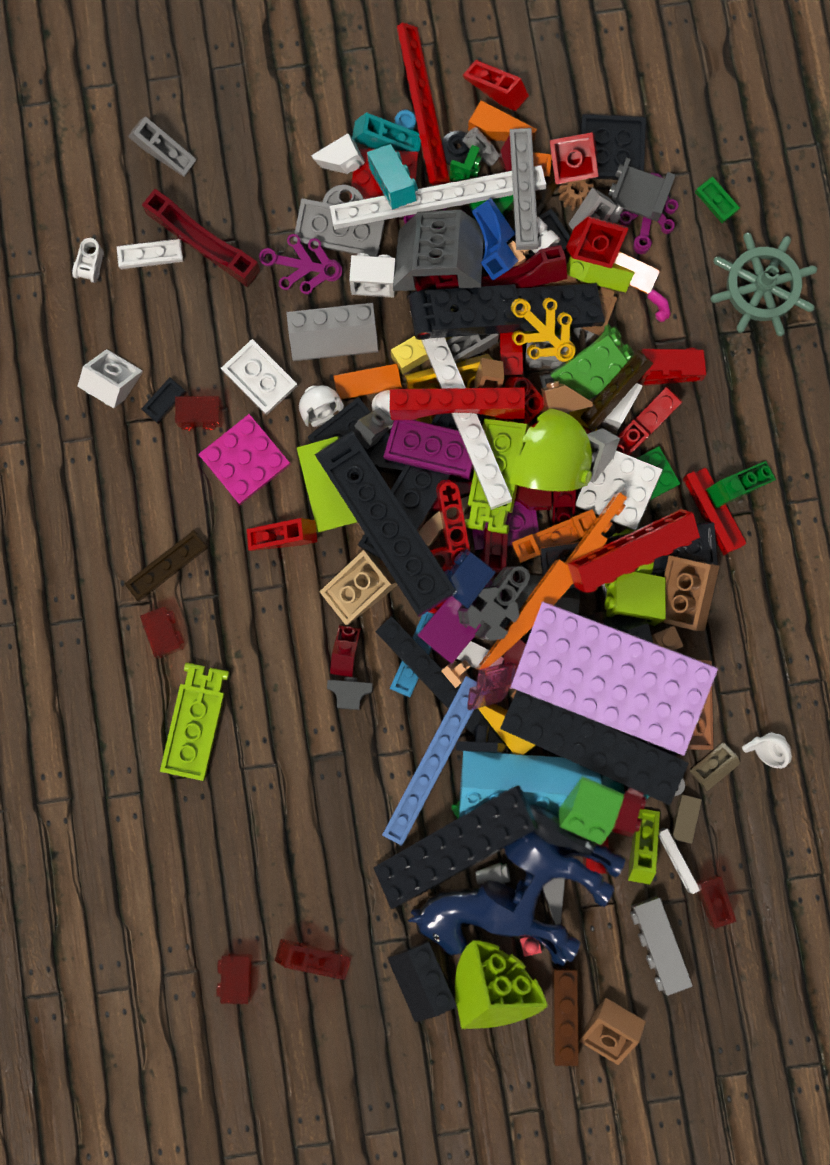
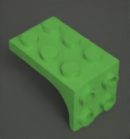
M607 324L604 332L595 342L575 355L571 360L552 371L550 376L554 381H559L560 384L568 386L590 400L606 388L632 358L634 352L628 344L624 345L620 340L622 336L615 326L612 328Z

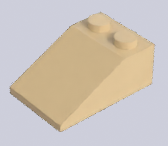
M363 550L319 592L347 626L386 596L398 584L382 559L369 553L367 550Z

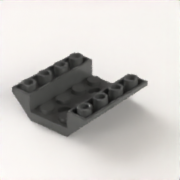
M462 210L417 212L399 230L393 291L415 290L416 276L458 275L459 288L481 287L482 264L480 262L483 260L484 237L479 223Z

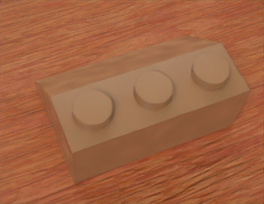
M669 555L664 575L665 620L662 622L694 631H705L719 566Z

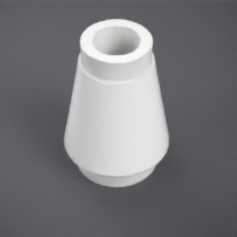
M500 862L476 871L477 883L484 884L485 881L490 880L502 884L510 882L508 865Z

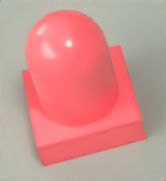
M531 936L520 938L524 957L542 953L538 940Z

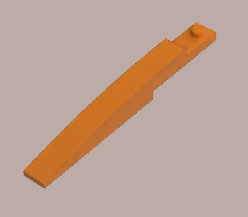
M622 493L615 494L565 563L561 560L554 561L519 609V617L516 622L510 621L505 628L508 632L504 639L496 640L477 666V670L485 671L533 627L542 602L554 605L573 584V580L567 563L603 547L608 539L601 535V533L605 534L613 524L611 519L614 515L618 516L626 506L624 504L627 499L626 496Z

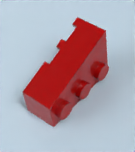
M697 348L641 349V352L654 364L640 378L638 384L646 386L703 381L706 377L704 350H697Z

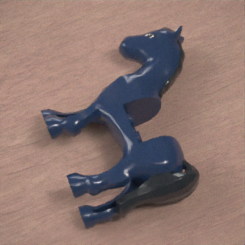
M530 804V809L540 829L504 848L507 857L514 864L526 870L527 876L525 880L521 879L515 890L505 884L492 880L485 881L481 887L475 889L444 890L429 897L421 908L412 909L411 914L414 917L410 918L408 922L416 923L417 931L421 935L438 943L450 955L462 954L466 948L467 940L462 929V923L472 924L492 934L507 937L531 936L548 949L552 962L562 968L567 960L571 962L574 959L581 941L569 936L566 927L562 925L545 924L535 919V907L543 886L557 878L576 881L593 895L595 903L605 907L612 896L614 886L603 881V876L600 873L591 871L577 858H572V856L590 858L602 864L607 873L614 878H617L622 871L626 858L620 854H614L606 846L597 845L596 842L580 837L560 827L559 818L549 809Z

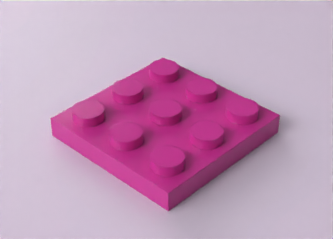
M250 414L198 454L239 505L291 465Z

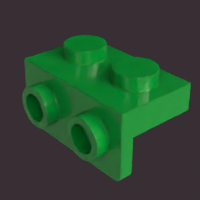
M471 146L464 164L455 160L451 161V182L478 177L482 157L479 156V147Z

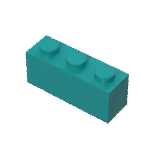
M391 144L367 152L369 169L390 207L395 209L415 202V192L418 191L417 183L414 178H410L407 165L402 164L400 153L398 151L395 152Z

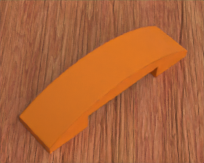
M593 509L569 520L512 542L519 562L522 563L540 556L539 547L570 543L583 538L597 518Z

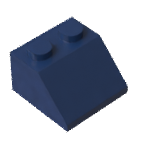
M466 549L465 552L461 551L457 555L453 568L446 570L444 573L457 591L453 597L468 609L495 574V571Z

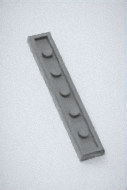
M531 128L510 129L516 250L538 249Z

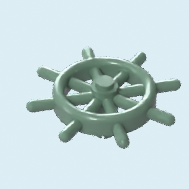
M747 232L743 235L747 251L740 255L734 264L721 257L714 258V264L729 271L726 281L727 291L712 295L710 298L711 302L717 303L727 299L730 300L734 308L743 315L736 328L740 333L744 332L750 319L757 321L772 320L777 336H783L785 330L780 317L790 311L794 305L808 312H812L815 309L812 303L799 296L802 290V277L815 274L817 267L798 268L795 261L785 253L791 243L789 236H785L782 239L778 249L772 247L756 248L751 233ZM760 259L771 260L765 271ZM751 261L755 274L742 267ZM779 265L786 271L785 274H777L779 273L777 268ZM738 276L751 282V284L738 287ZM790 281L791 290L788 292L776 285ZM754 292V295L749 303H747L741 296L744 294ZM772 294L786 300V302L776 307ZM762 296L764 297L767 309L757 308Z

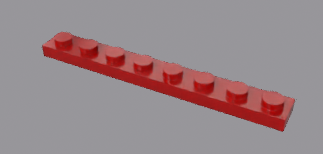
M402 22L397 26L428 173L427 176L430 184L450 183L418 28Z

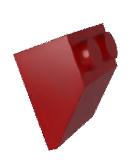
M593 132L549 140L555 184L599 177L597 150Z
M588 216L574 227L566 249L573 259L612 269L628 232V227Z

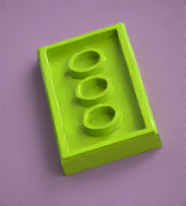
M339 436L297 447L318 533L358 523L314 455L338 440Z

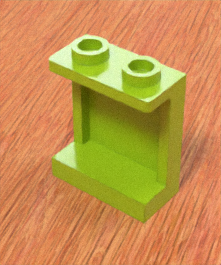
M633 572L617 577V580L612 583H605L607 597L604 606L607 609V617L619 614L647 619L648 624L656 626L665 620V577Z

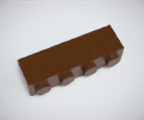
M552 967V1054L555 1066H578L577 969L575 967Z

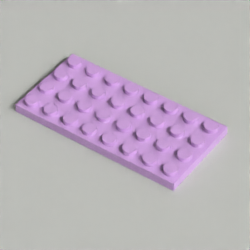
M542 602L511 688L685 755L718 668L549 603Z

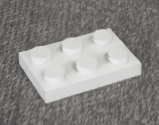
M253 339L221 368L266 415L298 386Z

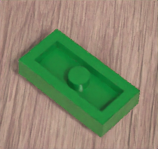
M713 176L695 191L696 195L722 224L740 209Z

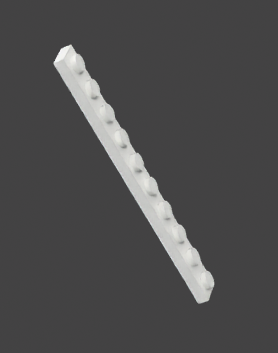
M542 165L534 167L535 191L546 189ZM512 171L421 188L415 192V202L395 209L390 207L385 196L330 206L334 229L412 215L417 212H427L485 201L489 198L495 199L513 195Z
M445 337L421 340L441 389L466 388ZM451 413L491 510L511 503V495L477 414Z

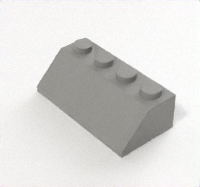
M373 303L287 312L293 361L378 352Z

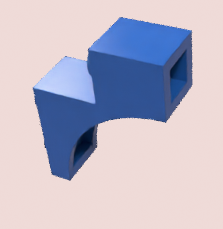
M489 198L476 207L472 213L479 223L485 242V254L480 263L491 279L495 280L510 270L518 262V259L506 243L515 233L493 200Z

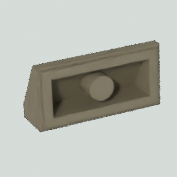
M723 742L689 771L701 786L708 791L740 764V760Z
M682 794L679 795L671 829L673 839L692 844L701 799Z

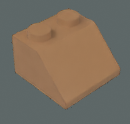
M605 998L594 1011L579 1042L619 1065L639 1043L646 1021Z

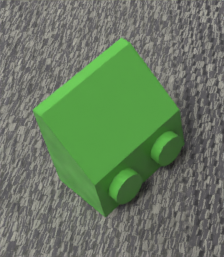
M582 776L559 808L560 827L601 845L614 828L624 794Z

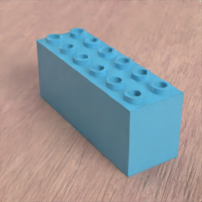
M463 751L459 818L517 785H520L529 805H539L547 808L559 818L560 806L581 777L584 776L601 784V775L562 757Z

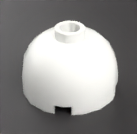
M311 386L307 388L299 402V411L305 425L308 426L311 423L313 427L323 425L334 416L333 414L337 410L340 412L344 407L337 392L328 386Z

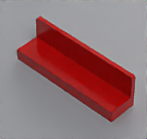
M707 468L687 474L683 481L704 521L714 522L716 544L722 555L724 556L746 545V541L727 505L717 509L713 505L706 489L715 483Z

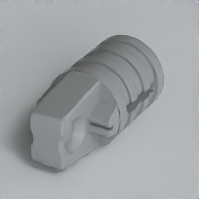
M477 127L471 129L465 135L463 142L469 148L472 145L479 147V156L482 157V161L487 165H493L498 160L500 155Z

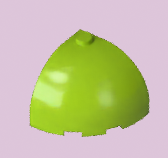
M555 409L546 410L538 416L537 421L539 422L536 426L530 427L522 440L525 445L521 454H516L509 483L547 491H571L587 486L592 477L590 471L592 450L587 433L582 425L569 414Z
M472 941L461 954L455 977V997L462 1029L492 1028L516 1023L532 1017L548 1007L541 987L537 980H532L524 969L526 966L513 954L508 955L499 950L497 945L483 941Z

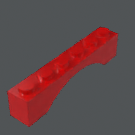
M525 388L390 389L391 420H415L421 417L444 413H474L500 419H525Z

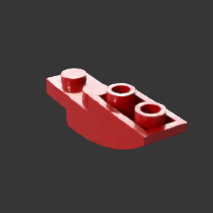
M666 387L617 436L620 440L616 451L630 456L669 418L683 401Z

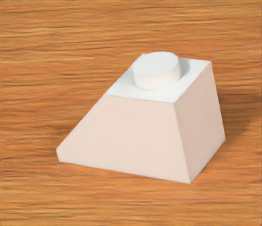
M349 134L312 155V158L321 168L345 174L356 171L361 165L365 164L355 141Z

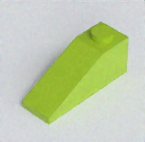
M571 256L567 263V275L586 283H597L598 286L625 293L635 273L615 263L611 269L573 259Z
M640 809L638 818H641L642 821L639 832L635 831L632 839L628 881L651 884L656 874L660 812Z

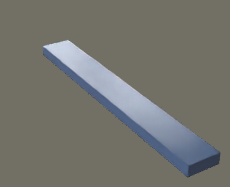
M468 676L465 677L382 836L401 846L403 845L456 741H458L486 687L485 685Z

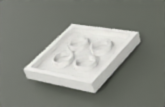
M616 451L614 458L597 480L593 483L589 482L587 486L582 487L575 506L586 511L593 509L594 513L599 516L612 497L617 493H622L627 497L624 502L626 506L618 516L615 514L611 521L636 531L663 469Z

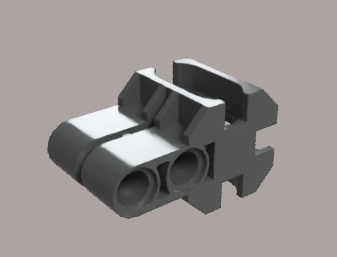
M524 567L503 568L490 587H484L476 597L477 603L475 606L471 605L467 609L464 605H461L458 609L459 623L465 628L470 626L474 629L480 624L481 626L475 633L480 639L490 641L504 639L508 632L499 625L506 619H510L514 623L518 619L519 610L515 600L529 581L530 575L527 569ZM501 591L503 593L502 599L499 597Z

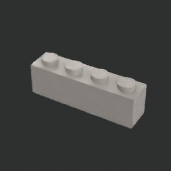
M654 896L631 905L633 911L630 912V916L634 925L638 924L641 931L638 937L642 947L646 946L649 955L646 956L650 969H655L657 977L654 978L658 991H663L668 996L693 987L660 898Z

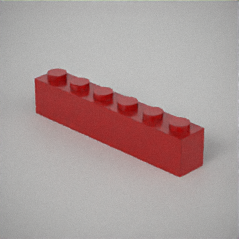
M680 509L567 563L575 588L585 593L594 592L599 586L605 583H612L623 574L633 573L636 571V568L651 564L660 556L672 554L675 549L692 544L693 540L700 537L694 513Z

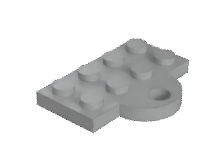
M349 185L335 186L326 193L323 202L301 198L295 234L300 237L301 244L308 245L312 238H316L321 242V248L356 255L364 253L371 257H378L385 220L334 229L330 206L348 203L340 200L341 193L345 191L352 194L349 202L364 200L357 189ZM294 237L293 241L297 243L298 239ZM314 241L311 246L318 247L319 244L317 241Z

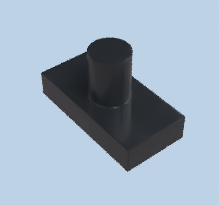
M476 726L475 742L456 741V751L506 754L507 745L489 743V726Z

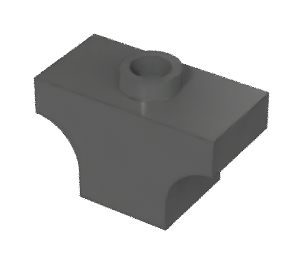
M378 408L359 419L354 425L356 428L353 433L360 444L367 450L376 445L382 436L392 428L394 420H391L381 408Z
M344 677V681L328 680L327 689L336 694L338 709L360 710L362 698L367 694L373 693V683L357 682L358 678Z

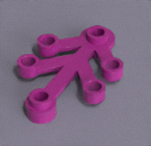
M650 173L652 175L663 178L661 175L657 173ZM668 196L664 210L668 214H674L678 208V202L670 199ZM668 204L674 205L675 208L669 209ZM624 211L620 214L619 223L622 226H628L632 220L640 215ZM661 213L658 220L661 231L664 234H670L675 224L672 220L666 219L664 214ZM622 217H628L629 221H623ZM646 217L642 219L640 236L636 237L633 243V249L638 254L647 253L651 247V240L648 237L651 219ZM669 224L671 229H666L664 225ZM644 240L646 245H640L639 241Z
M296 234L289 235L287 243L294 248L301 260L277 255L270 248L263 249L259 254L260 262L267 267L279 264L299 268L288 277H282L279 280L280 288L286 291L292 288L293 283L311 271L318 272L319 274L309 282L304 281L301 283L300 291L305 295L311 294L313 288L325 280L334 282L342 275L340 263L336 260H329L321 248V242L316 238H312L308 242V247L312 252L316 253L322 264L312 262L301 245L300 237ZM293 237H296L298 239V242L295 245H292L290 243V240ZM312 242H318L319 246L317 249H312ZM268 254H271L273 256V259L270 262H267L265 260V257ZM330 267H334L336 270L333 275L328 274ZM289 280V286L284 288L282 282ZM305 284L310 285V290L308 292L303 291V286Z

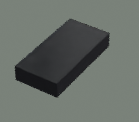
M169 377L141 410L159 424L187 392Z

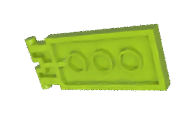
M484 419V433L509 490L512 502L491 510L474 470L468 500L471 512L469 519H465L466 528L484 530L485 524L488 523V531L508 534L509 525H506L508 512H513L518 486L509 483L516 454L520 455L525 443L522 440L529 429L528 424Z
M186 662L184 671L188 673L185 685L180 684L160 772L205 781L225 693H221L223 680H228L229 671L210 668L208 676L204 675L205 666Z

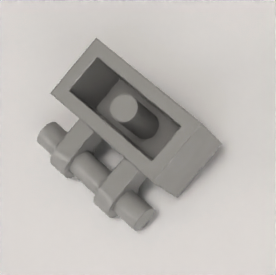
M592 188L568 225L573 230L574 227L588 216L615 223L621 218L620 214L624 207L615 204L608 196Z

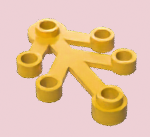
M518 298L513 301L511 305L513 314L519 318L524 317L538 333H523L518 330L512 334V340L517 345L549 341L554 347L539 348L537 345H531L527 349V355L534 360L539 357L555 356L559 361L567 362L574 357L576 352L575 345L570 341L572 317L566 312L558 315L557 321L561 325V337L559 339L555 335V310L558 305L553 298H546L543 301V308L546 310V326L530 311V304L525 299ZM552 301L553 306L548 309L547 304ZM522 303L523 308L521 310H516V306ZM568 316L567 322L562 323V318ZM521 334L522 339L516 341V337ZM563 347H567L565 353H561ZM533 349H537L536 355H531Z

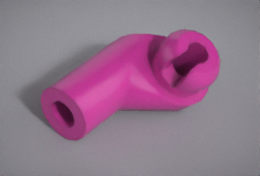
M652 290L648 295V299L658 306L659 311L655 314L656 319L659 322H664L666 319H669L671 314L668 300L656 290Z

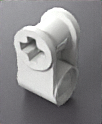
M87 238L81 242L77 259L73 266V278L78 279L81 277L90 279L93 283L97 282L104 252L95 239ZM96 247L93 254H88L90 248Z

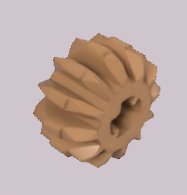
M589 179L562 183V186H559L558 192L561 193L559 201H564V208L570 205L571 210L574 211L575 207L579 208L590 190L594 188L593 184H588Z

